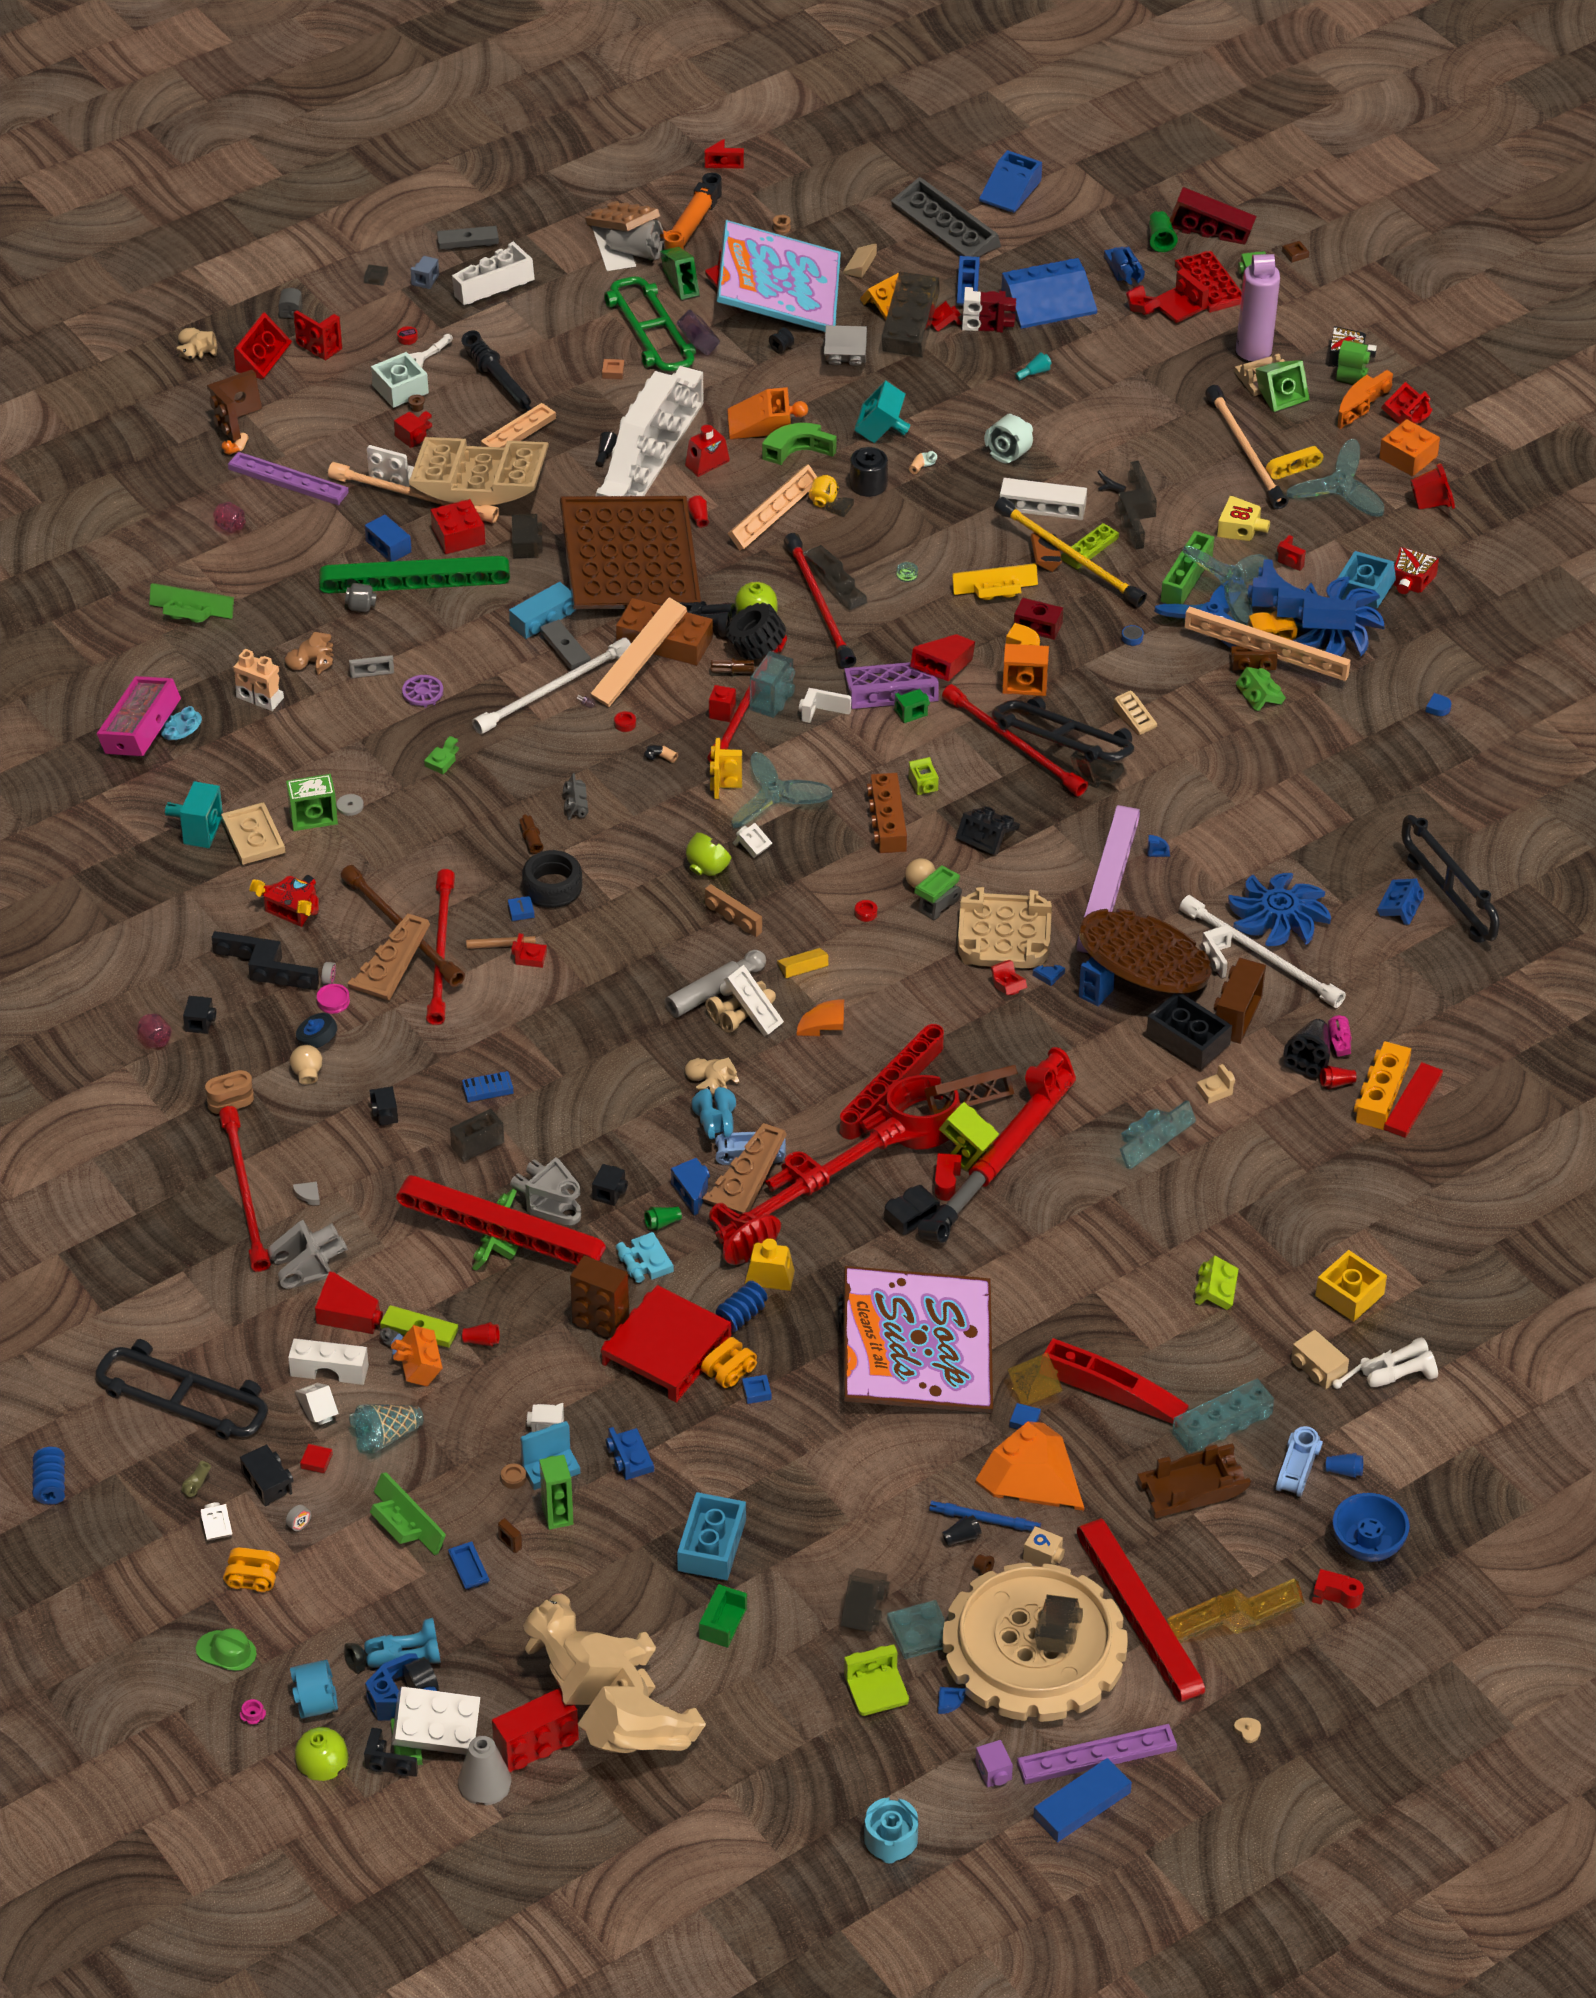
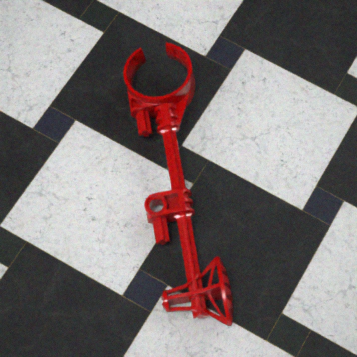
M916 1075L904 1078L891 1086L887 1093V1099L875 1107L876 1113L859 1123L864 1133L870 1132L868 1138L822 1166L804 1152L797 1151L788 1154L785 1158V1163L781 1165L782 1171L766 1180L765 1183L771 1192L788 1182L792 1185L749 1212H744L740 1215L729 1209L724 1203H718L710 1210L709 1218L720 1229L715 1232V1235L721 1244L724 1243V1260L732 1265L749 1262L755 1243H763L766 1239L775 1240L780 1232V1220L769 1214L801 1194L812 1195L813 1192L829 1184L830 1176L878 1147L883 1150L888 1145L897 1142L911 1149H929L948 1141L949 1138L939 1129L960 1106L958 1090H954L953 1103L946 1110L929 1116L909 1115L903 1113V1111L917 1102L927 1100L924 1088L941 1084V1079L932 1075ZM935 1095L934 1099L942 1100L943 1097Z

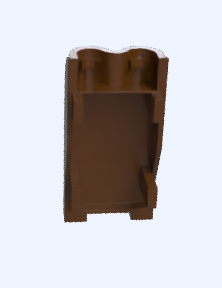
M1233 1443L1220 1447L1217 1444L1207 1446L1204 1451L1185 1455L1171 1462L1170 1457L1157 1459L1156 1469L1138 1473L1137 1481L1140 1488L1145 1489L1152 1500L1150 1509L1154 1518L1228 1500L1249 1488L1251 1480L1250 1478L1244 1479L1242 1467L1235 1460V1447Z

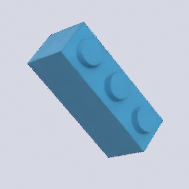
M558 582L509 609L510 626L527 639L540 632L541 626L571 615L576 611V609H573L571 590L561 582Z

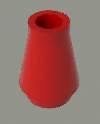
M699 495L691 497L687 501L689 513L698 527L707 526L709 524L707 501Z
M1327 1066L1320 1071L1322 1087L1332 1089L1356 1083L1357 1075L1355 1070Z
M489 1322L470 1328H463V1343L491 1347L494 1344H499L500 1330L498 1324Z

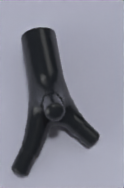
M1101 470L1097 471L1098 475L1105 482V485L1098 488L1099 491L1111 489L1121 494L1125 493L1126 486L1109 479Z

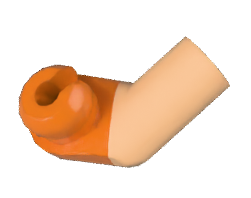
M240 433L241 439L236 440L234 443L230 440L224 441L221 446L224 453L231 455L242 451L248 441V435Z

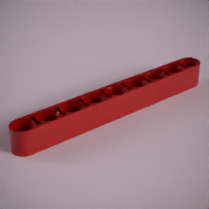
M407 1176L396 1195V1200L404 1207L574 1265H578L584 1255L600 1261L606 1249L604 1242L596 1237L417 1176Z
M1100 1518L1078 1526L1077 1535L1081 1545L1176 1700L1181 1703L1204 1694L1205 1686L1200 1674L1105 1521Z

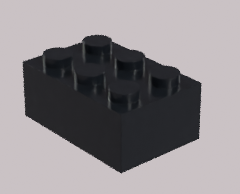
M1174 993L1148 1016L1146 1035L1202 1070L1230 1045L1232 1025L1182 993Z

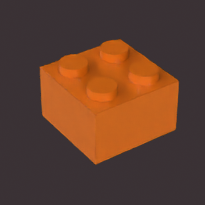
M1406 419L1381 439L1379 459L1413 477L1438 457L1440 437Z
M1005 644L1002 694L1046 696L1049 646Z

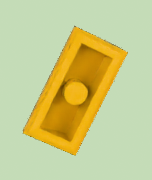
M817 948L777 960V964L785 978H789L828 966L829 956L827 952Z

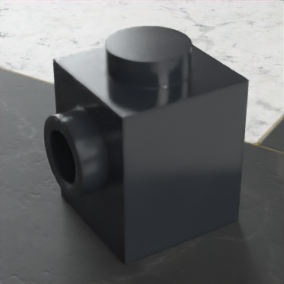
M202 996L188 997L183 1014L185 1032L208 1034L211 1022H215L217 1014L216 1008H213L212 998Z
M602 1164L592 1183V1199L615 1206L620 1195H624L627 1190L628 1181L625 1180V1170L616 1166Z

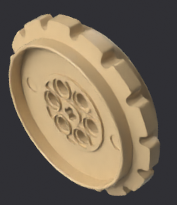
M1031 1563L1004 1566V1571L996 1574L994 1571H989L970 1583V1592H960L952 1602L948 1610V1619L950 1621H945L943 1627V1652L949 1653L946 1655V1666L957 1684H966L965 1694L986 1709L990 1706L998 1708V1714L1021 1721H1026L1027 1717H1037L1040 1722L1064 1719L1070 1710L1082 1713L1101 1701V1691L1110 1692L1118 1682L1122 1674V1662L1126 1660L1128 1644L1127 1631L1122 1629L1123 1616L1113 1599H1103V1588L1084 1575L1077 1578L1071 1575V1570L1068 1568L1046 1563L1042 1567L1032 1566Z

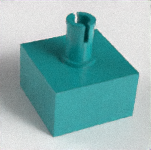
M885 380L862 403L854 430L873 443L890 427L901 433V435H905L910 428V424L899 418L905 393Z
M194 781L183 805L167 802L165 816L181 819L184 844L210 848L222 822L221 814H223L220 786Z

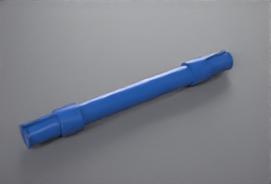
M932 1500L930 1505L936 1507L930 1506L929 1511L943 1513L952 1517H964L966 1515L969 1517L974 1515L978 1521L1012 1527L1020 1531L1027 1530L1032 1532L1035 1526L1041 1528V1522L960 1507L952 1503H941Z

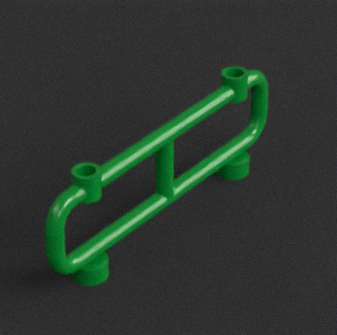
M636 276L614 281L611 284L610 291L604 292L606 306L610 308L618 304L647 350L641 353L644 367L656 365L659 369L668 372L677 371L680 366L690 367L694 362V355L696 354L695 345L693 343L686 344L656 296L658 294L656 283L649 284L645 279ZM635 284L641 286L644 296L649 298L660 318L638 322L618 288ZM666 325L679 346L682 357H686V360L675 363L663 362L644 329Z

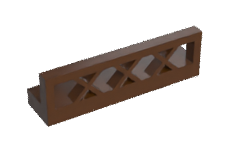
M1016 1065L924 1088L930 1114L934 1115L949 1108L950 1103H953L954 1090L958 1089L967 1094L963 1102L968 1106L1015 1094L1010 1076L1018 1074ZM999 1078H1003L1006 1089L1002 1093L993 1088ZM977 1084L987 1089L983 1098L973 1093ZM935 1095H940L946 1099L942 1109L937 1110L934 1099Z

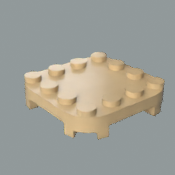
M984 887L975 888L974 893L966 897L962 896L958 932V952L962 958V963L965 965L993 966L1011 960L1013 961L1014 968L1044 966V962L1048 959L1050 953L1051 901H1047L1039 896V891L1030 890V896L984 893Z

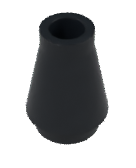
M966 1515L949 1529L942 1532L946 1544L950 1546L955 1543L977 1539V1535L981 1534L982 1531L975 1516L968 1517Z

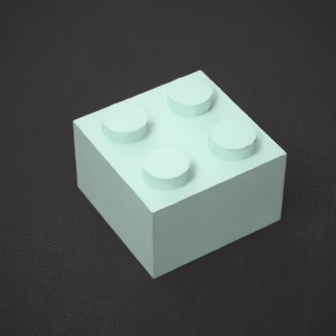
M407 352L371 366L372 386L393 408L408 402L409 397L418 394L423 396L429 393L427 373Z

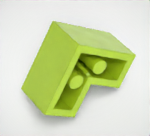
M965 1102L949 1116L939 1129L957 1145L950 1154L962 1155L961 1168L966 1172L999 1135L990 1123L982 1119Z

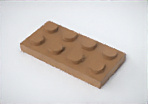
M614 201L607 204V208L592 211V215L585 217L587 225L629 231L659 217L660 214L657 208Z

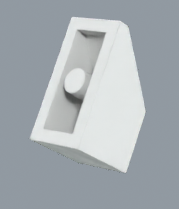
M315 1383L295 1391L310 1421L318 1422L321 1425L332 1421V1416L339 1414L329 1385Z

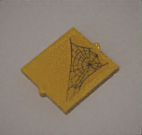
M1048 1353L1007 1369L1014 1385L1012 1389L1017 1392L1020 1403L1023 1405H1031L1063 1391L1057 1377L1058 1370L1054 1369Z

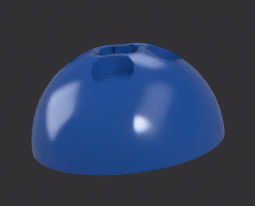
M1360 1493L1348 1497L1338 1505L1333 1516V1530L1339 1545L1349 1555L1362 1561L1376 1562L1391 1557L1404 1545L1409 1533V1519L1404 1509L1393 1499L1376 1493Z

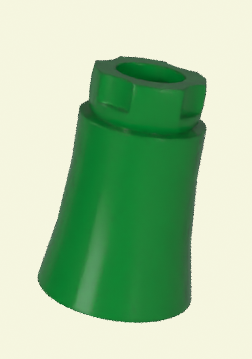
M1153 212L1150 215L1149 221L1150 245L1155 251L1168 252L1176 246L1178 242L1177 234L1173 230L1170 218L1166 212Z

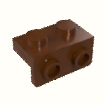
M1231 646L1232 670H1245L1246 667L1276 670L1277 652L1253 651L1241 646Z

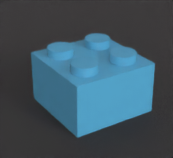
M1355 551L1338 576V578L1350 577L1342 599H1346L1349 592L1353 589L1367 588L1380 595L1379 599L1367 604V606L1378 608L1396 580L1394 561Z

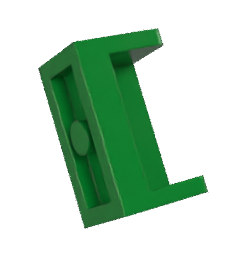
M718 1584L699 1622V1639L728 1648L747 1610V1593Z

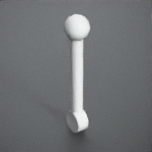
M1362 1358L1361 1363L1341 1379L1334 1380L1332 1383L1335 1389L1341 1388L1342 1383L1360 1371L1361 1365L1370 1359Z

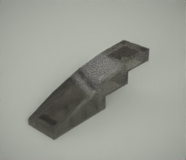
M822 545L803 552L806 561L833 596L848 610L867 603L866 595L855 587V579L844 571L843 563Z

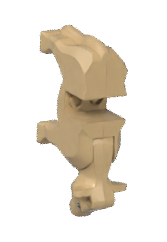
M555 1594L549 1600H545L527 1617L523 1627L524 1631L531 1636L525 1647L528 1655L536 1653L545 1646L551 1660L550 1669L557 1684L562 1689L565 1705H590L578 1723V1726L586 1731L590 1745L611 1753H630L636 1750L682 1751L691 1745V1741L695 1742L706 1725L697 1709H687L684 1713L680 1714L669 1707H664L649 1698L655 1689L653 1681L645 1669L637 1671L634 1667L639 1664L646 1665L655 1652L656 1646L647 1632H641L635 1639L627 1637L617 1638L596 1632L577 1631L576 1615L571 1610L569 1598L563 1594Z

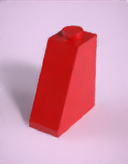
M955 634L915 646L912 651L910 667L945 681H950L973 660L975 641Z
M329 1271L315 1306L316 1324L374 1334L376 1326L380 1325L382 1321L383 1311H380L378 1299L335 1272Z

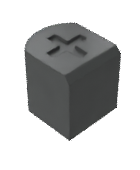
M286 288L281 291L278 305L280 318H294L295 311H302V294L300 290Z

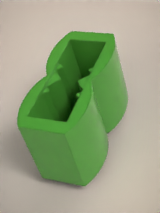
M1343 340L1339 352L1337 381L1355 384L1361 378L1368 375L1369 368H1366V364L1369 363L1371 352H1367L1368 345Z

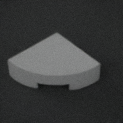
M317 1182L293 1185L294 1194L297 1198L308 1202L309 1205H320Z

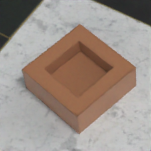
M604 359L602 379H623L624 360Z

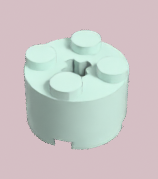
M1007 414L987 429L984 436L986 447L989 445L992 451L990 454L997 461L1010 463L1031 448L1033 443V427L1020 417Z

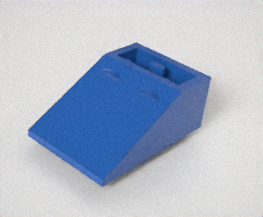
M1007 150L998 160L979 201L1015 213L1041 182L1042 162Z

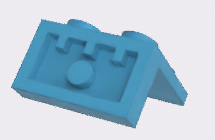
M567 1421L553 1424L536 1432H530L520 1438L522 1466L526 1470V1476L533 1490L541 1488L539 1459L564 1454L570 1476L581 1474L580 1466L570 1449V1431Z

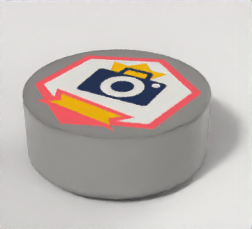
M304 1505L293 1507L286 1517L287 1526L294 1531L302 1530L311 1519V1511Z

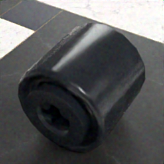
M863 447L856 450L850 458L851 489L854 493L865 497L882 494L888 484L887 455L882 450L874 447Z

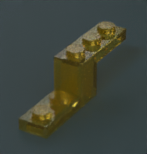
M1294 1578L1250 1598H1247L1235 1588L1167 1618L1178 1641L1182 1643L1223 1624L1235 1634H1238L1305 1605L1299 1582Z

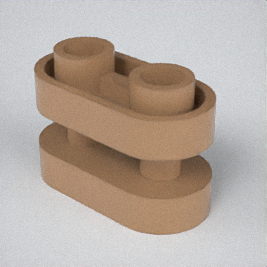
M238 1070L210 1079L205 1085L208 1109L215 1114H219V1111L226 1106H233L239 1109L250 1105L254 1100L252 1077L247 1071Z

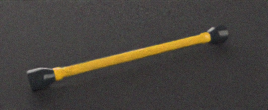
M1005 497L998 499L994 506V511L1001 516L1012 518L1022 523V525L1115 586L1134 606L1140 607L1147 598L1146 592L1138 587L1123 583L1106 572L1100 566L1025 517Z

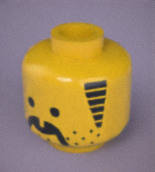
M822 475L813 480L809 490V498L815 506L825 507L831 506L834 503L839 490L836 480L828 475Z

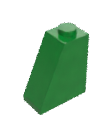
M680 247L660 251L663 271L679 299L683 300L699 296L694 256Z

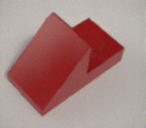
M722 139L705 149V168L744 169V148H725V139Z

